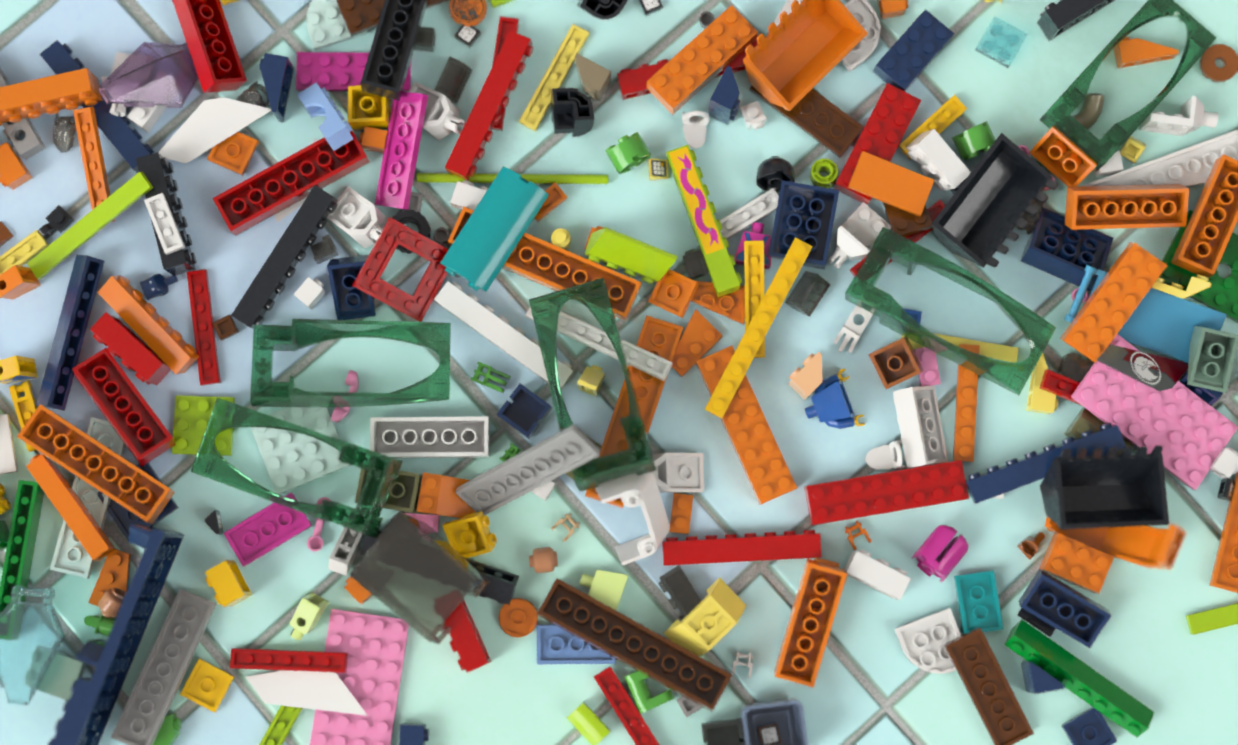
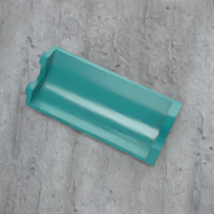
M503 166L440 262V264L446 267L444 271L453 277L455 275L463 277L469 282L468 286L475 291L481 289L487 292L549 194L533 182H528L522 178L520 174Z

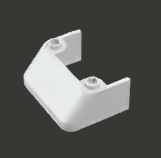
M642 468L595 485L602 504L621 497L624 505L632 508L639 505L642 507L650 534L615 546L622 566L654 554L669 533L670 524L653 472L648 468Z

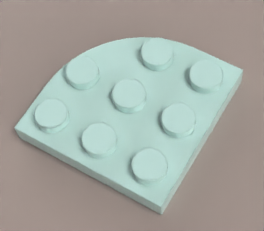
M312 0L306 16V25L315 51L369 34L368 31L354 36L350 35L336 0Z

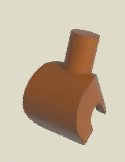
M1039 532L1035 537H1027L1017 547L1031 560L1040 548L1039 543L1045 538V535Z

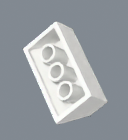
M935 386L910 387L893 391L897 422L900 428L904 460L907 468L949 462Z

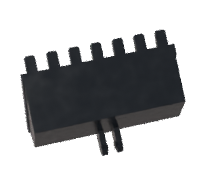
M1001 133L969 176L960 184L961 186L950 189L954 195L932 222L934 235L952 253L972 261L983 268L986 264L996 267L999 261L992 256L996 251L1004 255L1009 251V248L1002 244L1007 238L1015 242L1019 238V235L1012 231L1014 227L1019 226L1025 229L1029 223L1022 218L1024 214L1028 213L1035 216L1039 210L1032 206L1033 202L1038 200L1045 203L1049 197L1042 193L1043 189L1047 187L1055 190L1058 187V183L1051 180L1053 178L1052 175Z
M1141 446L1135 455H1131L1132 447H1125L1121 455H1116V447H1110L1105 456H1101V448H1094L1090 456H1085L1086 448H1080L1074 457H1070V449H1063L1059 457H1054L1040 485L1046 516L1058 524L1060 529L1169 525L1163 455L1161 454L1162 446H1155L1151 454H1146L1147 447Z

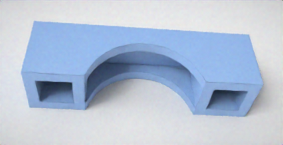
M315 83L297 94L311 118L316 116L326 117L319 129L333 151L353 140L350 134L352 131L351 126L347 120L343 122L345 118L339 109L335 111L337 106L332 98L328 100L330 96L324 87L320 89L318 84Z

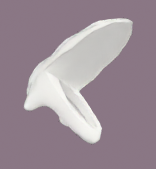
M684 111L682 112L685 140L695 150L702 147L706 141V125L710 120L709 113L691 111L685 114Z
M892 441L889 445L873 448L866 454L865 462L876 470L905 468L906 465H902V451L899 445L901 441Z

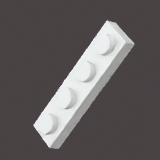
M774 188L721 219L720 222L723 230L720 232L722 237H726L728 240L751 226L754 222L777 210L779 196Z

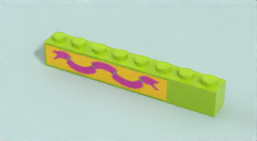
M685 145L667 151L666 157L717 297L740 290L742 279L739 272L735 273L733 267L736 265L732 254H728L727 248H729L726 237L721 235L720 231L723 229L720 220L715 219L714 213H716L714 203L708 200L707 196L710 194L707 185L702 184L701 178H703L701 168L695 165L694 161L697 158L694 150H690L689 146Z

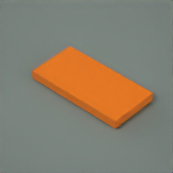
M862 151L848 188L920 217L935 180Z

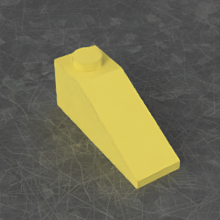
M1038 351L1034 354L1026 411L1050 415L1054 413V410H1057L1058 399H1056L1055 394L1040 389L1044 371L1048 369L1043 352Z
M592 365V367L587 366L577 382L578 389L597 397L605 377V373L602 372L603 369Z

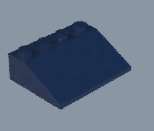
M782 180L768 256L784 260L794 239L797 238L813 246L803 266L825 270L839 190Z
M1042 207L1025 246L1021 262L1080 287L1086 272L1084 271L1086 265L1104 271L1113 237L1094 229L1072 230L1065 225L1064 216ZM1093 274L1087 288L1088 291H1092L1098 275Z

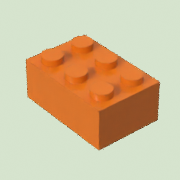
M1055 533L1051 538L1040 569L1093 594H1100L1114 557L1065 535Z

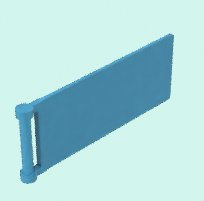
M1086 265L1084 269L1086 271L1071 309L1066 314L1064 320L1072 322L1076 317L1093 274L1098 275L1090 296L1108 272ZM1151 288L1120 329L1118 335L1129 343L1189 363V348L1194 326L1220 331L1227 315Z

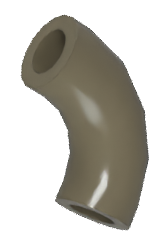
M1085 94L1081 111L1077 115L1067 117L1065 120L1064 128L1067 134L1077 135L1083 133L1096 123L1102 112L1104 94Z

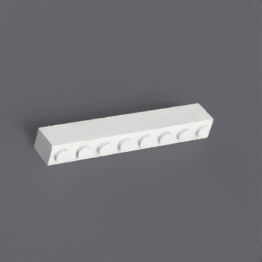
M447 281L434 299L438 305L561 392L574 374L573 370H571L573 366L565 360L562 362L557 360V355L551 350H543L540 347L541 343L534 338L529 340L524 336L525 332L516 326L514 329L508 325L510 323L509 320L502 315L497 317L493 314L494 310L486 304L484 306L479 304V299L473 294L469 293L467 295L462 292L463 287L456 282L451 284Z

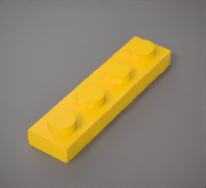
M953 95L898 145L899 149L911 160L906 147L922 132L935 129L940 134L967 108L956 95Z

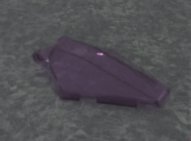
M143 42L99 86L98 90L106 104L116 103L132 107L166 105L167 108H182L199 78L186 42L181 45Z

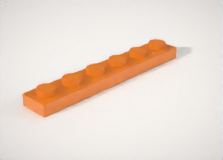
M94 107L73 110L91 208L93 210L110 196V189Z
M959 344L953 461L974 462L980 345Z

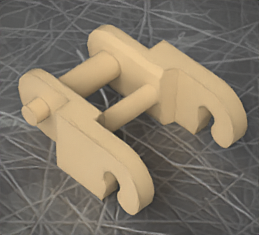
M571 513L569 515L565 514L566 518L564 520L561 518L551 528L553 531L559 524H562L569 531L567 537L562 540L563 542L575 532V528H579L580 522L576 523L570 517ZM566 520L573 525L571 529L564 523Z

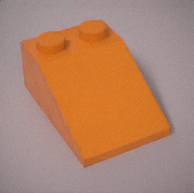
M423 472L417 512L453 518H463L464 515L475 513L476 511L455 493L457 487L470 480Z

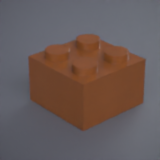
M907 336L868 354L885 389L924 371Z

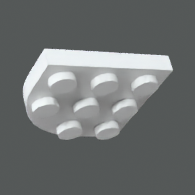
M850 0L844 5L868 32L841 60L849 72L866 61L872 55L879 42L880 22L875 10L867 0Z
M951 608L894 629L904 654L915 666L936 674L956 671L944 647L946 643L961 636Z

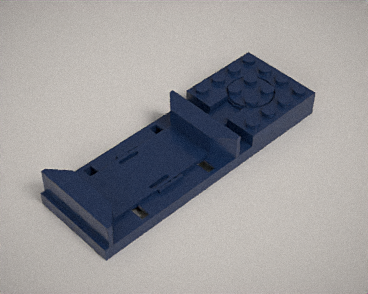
M131 524L129 542L145 548L120 606L108 640H88L76 656V659L93 665L96 669L92 678L87 676L74 681L71 687L72 695L70 700L68 699L63 706V711L65 712L62 719L57 721L55 736L50 739L48 745H99L180 548L184 534L172 530L157 529L151 526Z

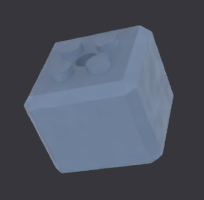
M786 698L743 704L740 708L745 745H761L757 727L773 723L778 725L782 742L776 745H808L803 705L796 699Z

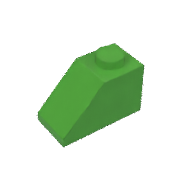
M176 714L165 717L153 745H173L180 734L179 729H181V721L179 717L177 718Z

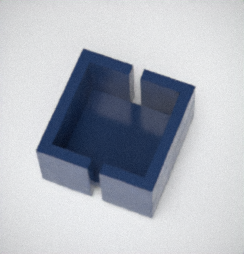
M519 383L510 395V399L514 402L511 404L509 401H506L497 413V416L530 439L540 426L537 422L539 420L543 422L552 410V406Z

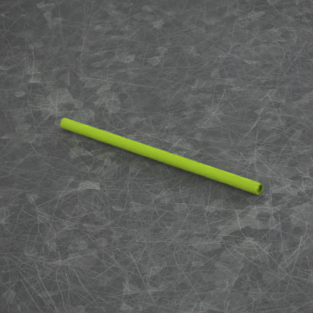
M417 173V182L457 183L459 181L463 183L465 180L451 173ZM475 173L473 177L470 176L469 182L492 183L498 174ZM520 174L522 178L534 184H608V175Z

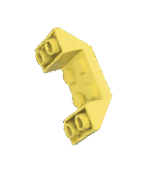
M1197 274L1196 278L1191 277L1186 291L1183 290L1184 286L1173 282L1171 286L1164 284L1165 280L1158 278L1151 288L1186 299L1210 288L1211 283L1208 282L1209 278Z
M720 577L706 590L708 595L681 622L677 619L663 632L670 641L697 656L709 652L738 623L747 606Z

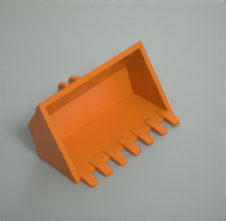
M795 0L791 4L792 12L789 15L783 11L779 16L780 23L776 26L772 22L768 26L769 34L765 37L761 33L757 37L758 45L755 48L752 45L746 47V57L743 61L748 81L770 103L790 111L868 34L840 0H803L800 4Z

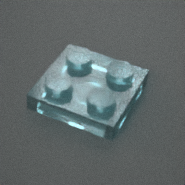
M994 16L975 51L1009 68L1028 34Z

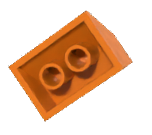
M1054 125L1029 152L1068 187H1076L1098 165Z

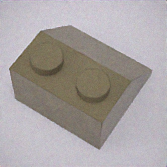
M576 54V69L583 93L593 101L595 99L601 101L611 83V71Z

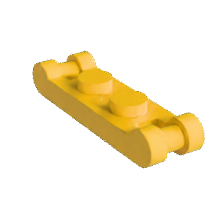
M29 380L22 382L18 386L16 384L9 386L21 430L37 409L32 384ZM24 392L25 396L20 398V393ZM25 442L29 452L36 450Z

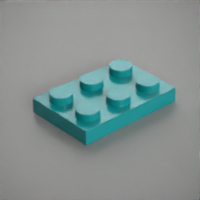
M994 570L954 576L963 635L977 627H980L982 632L1004 630Z

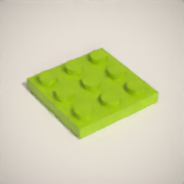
M175 396L173 428L175 445L172 447V454L232 456L235 398Z

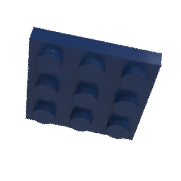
M149 462L142 467L140 464L136 466L161 482ZM99 491V492L97 493V495H98L99 499L101 500V502L103 503V502H104V497L102 496L103 493ZM171 498L153 525L111 499L107 511L129 542L131 524L152 527L179 507Z

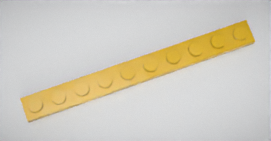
M797 238L794 239L707 403L705 411L720 419L724 416L813 246Z

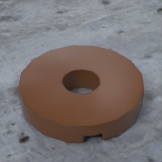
M1215 44L1206 49L1199 61L1202 74L1216 83L1231 79L1238 71V56L1236 52L1224 44ZM1216 59L1223 61V68L1215 65Z

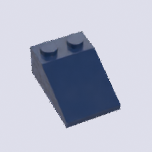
M265 53L264 59L260 60L259 69L262 73L272 112L279 122H284L295 68L288 57Z
M368 255L330 259L327 265L337 321L376 316L374 297L352 286Z

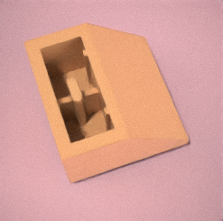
M820 352L816 355L812 353L802 363L804 367L802 369L798 367L789 377L791 381L788 385L804 400L822 383V354Z

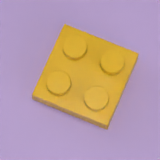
M200 658L180 695L215 713L235 676Z

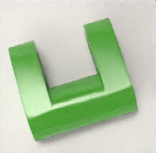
M639 671L624 677L640 714L674 699L671 689L652 697L645 681L648 677Z

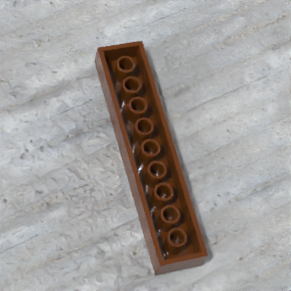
M556 578L537 612L539 617L710 712H713L732 674L558 578Z

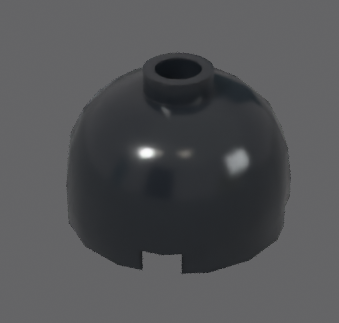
M772 156L764 160L757 169L756 184L765 191H768V188H775L776 192H780L782 180L795 182V173L789 161L779 156Z

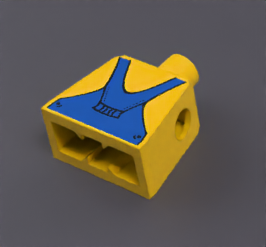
M13 356L0 360V383L2 384L38 378L35 359Z

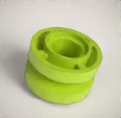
M823 158L817 160L811 168L810 179L812 184L824 188L832 187L837 180L838 167L830 159ZM825 171V172H827L829 175H828V176H821V175H820V172Z

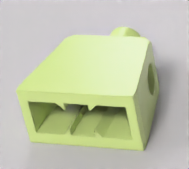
M597 570L594 577L583 573L579 585L590 588L588 593L590 597L617 610L628 575Z
M313 592L303 597L290 621V626L294 627L290 636L300 641L304 634L312 631L329 601Z

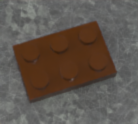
M882 202L896 240L933 228L926 205L919 217Z

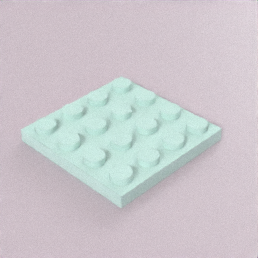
M322 393L249 422L276 495L350 466L334 422L331 421V414Z

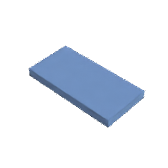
M554 624L537 625V665L616 664L615 658Z

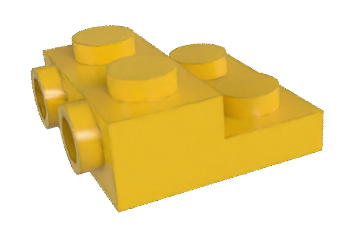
M482 511L464 515L463 518L445 522L442 525L453 554L465 558L489 553L495 548L497 543L495 534L490 533L488 527L490 525L489 517L484 515Z

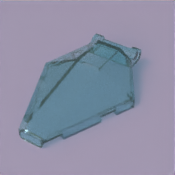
M14 585L11 601L3 612L0 613V684L2 688L4 687L8 704H30L65 637L52 604L55 597L54 588L35 589ZM20 597H44V602L20 601Z

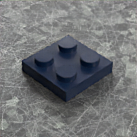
M1094 707L1089 708L1061 725L1072 745H1112L1117 742L1101 712Z

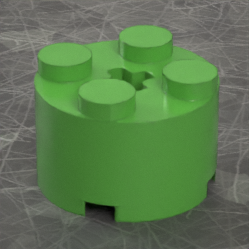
M987 121L952 137L954 145L964 161L979 155V150L982 153L988 151L996 140Z
M638 132L631 136L625 135L618 140L619 144L616 146L612 145L605 150L619 175L630 171V168L641 165L651 157L648 147Z

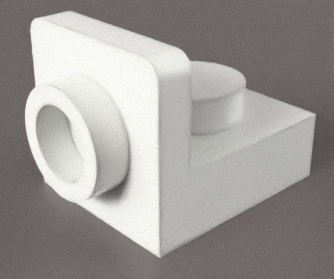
M758 101L740 107L748 130L752 128L753 130H758L764 127L767 117L763 114Z

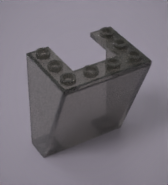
M401 512L392 518L391 523L379 534L376 542L368 548L364 557L354 566L349 574L426 640L436 644H440L451 630L449 626L443 624L467 594L477 598L488 584V581L431 526Z

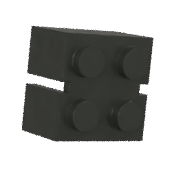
M740 718L701 723L704 743L708 745H745L743 740L739 741V738H744L742 720Z

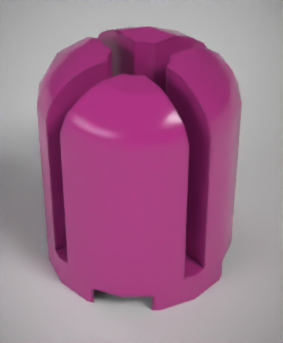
M947 525L936 527L912 556V559L916 558L919 562L917 564L919 569L929 577L933 574L941 578L939 582H943L967 553L969 546L962 534L952 540L957 530Z

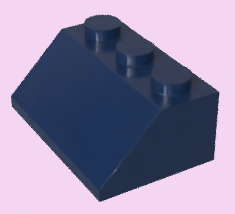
M727 66L710 98L708 108L709 116L727 125L730 120L734 121L741 102L739 100L740 92L730 66Z

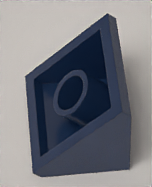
M1022 661L1021 668L1026 692L1038 694L1064 689V684L1034 663Z

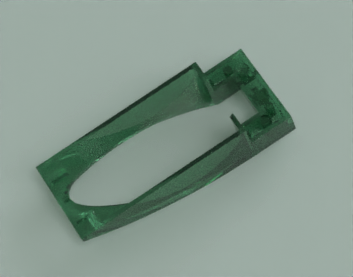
M1148 0L1040 118V121L1049 129L1054 125L1098 164L1095 167L1098 171L1176 86L1217 37L1175 1ZM1163 17L1179 18L1181 22L1185 23L1187 31L1181 60L1170 81L1150 103L1130 117L1115 123L1100 140L1070 115L1086 98L1091 81L1103 60L1122 39L1154 20Z
M882 227L873 243L871 251L845 292V300L880 317L879 323L903 336H907L908 339L1018 396L1056 330V327L1001 290L942 256L885 227ZM892 259L907 267V275L912 274L917 264L922 265L999 304L1025 335L1030 346L1029 357L1021 362L993 359L960 348L927 330L915 321L890 294L875 287L889 260Z
M604 278L529 299L560 432L573 425L563 399L557 367L558 318L565 302L577 300L584 304L594 315L619 358L626 380L629 416L620 418V423L624 429L629 449L591 459L572 469L575 484L580 492L599 487L598 483L634 473L638 476L656 470L634 382Z
M292 319V326L254 325L251 405L256 407H364L449 400L451 323ZM364 337L402 341L428 348L435 352L440 360L439 367L430 376L391 393L307 392L296 388L294 377L290 376L289 382H272L274 351H297L311 345L335 339Z
M217 398L191 472L312 517L377 537L383 520L380 517L382 508L387 501L392 480H397L403 461ZM254 427L293 431L327 443L340 451L338 457L340 462L365 469L369 472L356 508L329 500H323L322 505L304 503L277 494L240 472L218 452L215 446V438L222 431L232 428Z

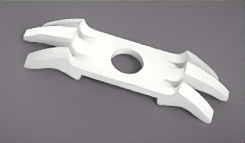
M867 285L857 305L833 341L834 344H837L844 332L846 333L838 350L839 352H842L853 337L854 340L848 352L852 353L862 332L885 298V295L882 294L875 305L871 306L879 291L878 287L875 288L868 300L864 302L863 300L870 289V286ZM860 314L864 317L862 325H856L853 322L855 315Z

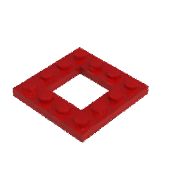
M389 217L352 286L422 322L448 274L444 271L446 267L440 264L449 249ZM398 244L430 261L413 295L380 279Z

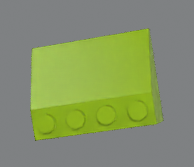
M606 227L591 233L584 253L585 256L589 257L588 260L606 263L607 268L612 270L621 269L625 275L635 277L636 275L642 278L641 281L648 284L660 281L678 257Z

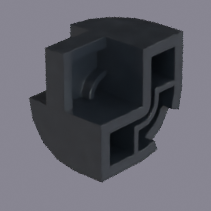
M579 0L577 6L597 19L608 20L616 17L628 0Z
M576 88L552 89L551 119L554 134L572 133L573 137L587 134L594 124L591 98H588Z

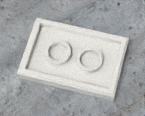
M9 414L0 415V475L18 472Z

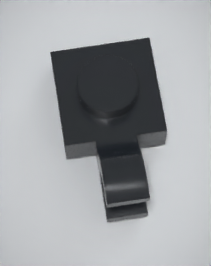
M58 205L45 218L49 223L43 225L38 231L46 238H49L56 229L61 233L74 219Z

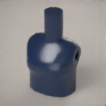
M155 274L141 281L140 285L146 299L150 300L166 295L169 292L168 285L178 282L176 274L164 278L162 274Z

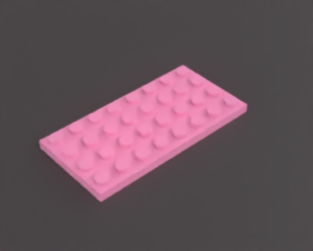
M1118 334L1110 343L1111 345L1139 351ZM1099 361L1094 362L1071 396V398L1105 424L1111 422L1112 425H1118L1122 437L1139 449L1141 446H1146L1148 449L1146 454H1151L1155 446H1162L1161 454L1163 455L1164 469L1192 490H1196L1211 469L1210 466L1238 428L1233 422L1179 381L1171 389L1157 391Z
M331 609L325 652L348 653L347 673L336 674L367 715L315 709L310 745H391L410 620Z

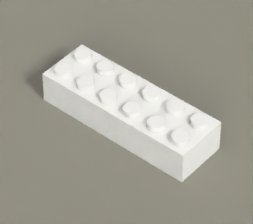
M370 417V457H490V418Z

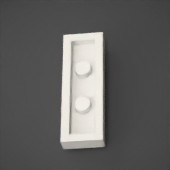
M160 193L144 200L165 254L168 255L185 248L165 195Z

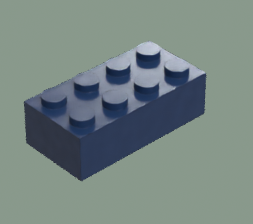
M925 9L875 65L873 72L886 83L906 91L950 42L955 33Z
M1040 568L1018 601L1021 608L1088 648L1092 646L1112 616L1107 608Z

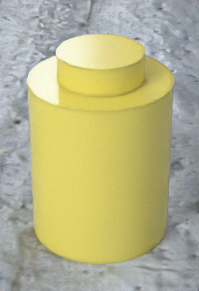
M559 228L552 233L551 241L553 245L565 250L570 248L571 237L566 229Z

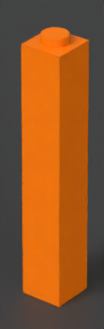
M43 454L34 456L30 460L31 463L26 466L90 557L95 561L102 560L114 551L115 547L53 461Z

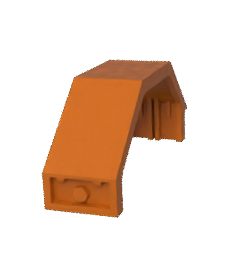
M1049 517L1046 518L1045 527L1048 528L1047 530L1053 533H1060L1109 554L1114 558L1149 569L1172 570L1186 535V531L1173 524H1170L1168 529H1158L1150 526L1060 529L1058 524Z

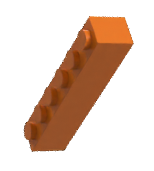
M121 275L111 276L97 292L175 374L185 373L199 358L195 353L194 347L187 344L182 339V335L169 326L168 320L160 316L156 312V308L142 298V293L134 289L126 277Z

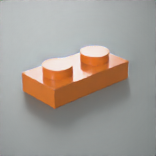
M556 183L545 190L549 196L535 216L537 222L567 199L565 193Z
M674 493L669 532L689 534L693 495Z

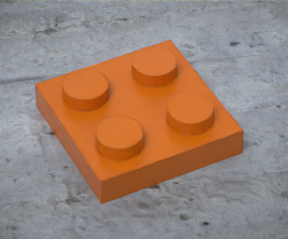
M236 132L212 147L207 160L243 176L259 141L243 133Z
M669 269L661 280L657 282L648 302L683 318L700 283Z

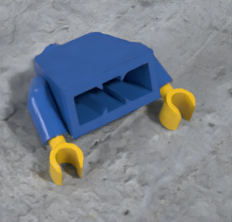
M841 369L837 375L834 374L823 379L822 383L815 389V395L811 397L813 405L805 408L808 419L818 416L820 422H825L827 426L838 429L849 428L854 425L857 427L865 425V423H858V418L864 415L855 416L843 382L849 376L843 378L841 373L846 369Z

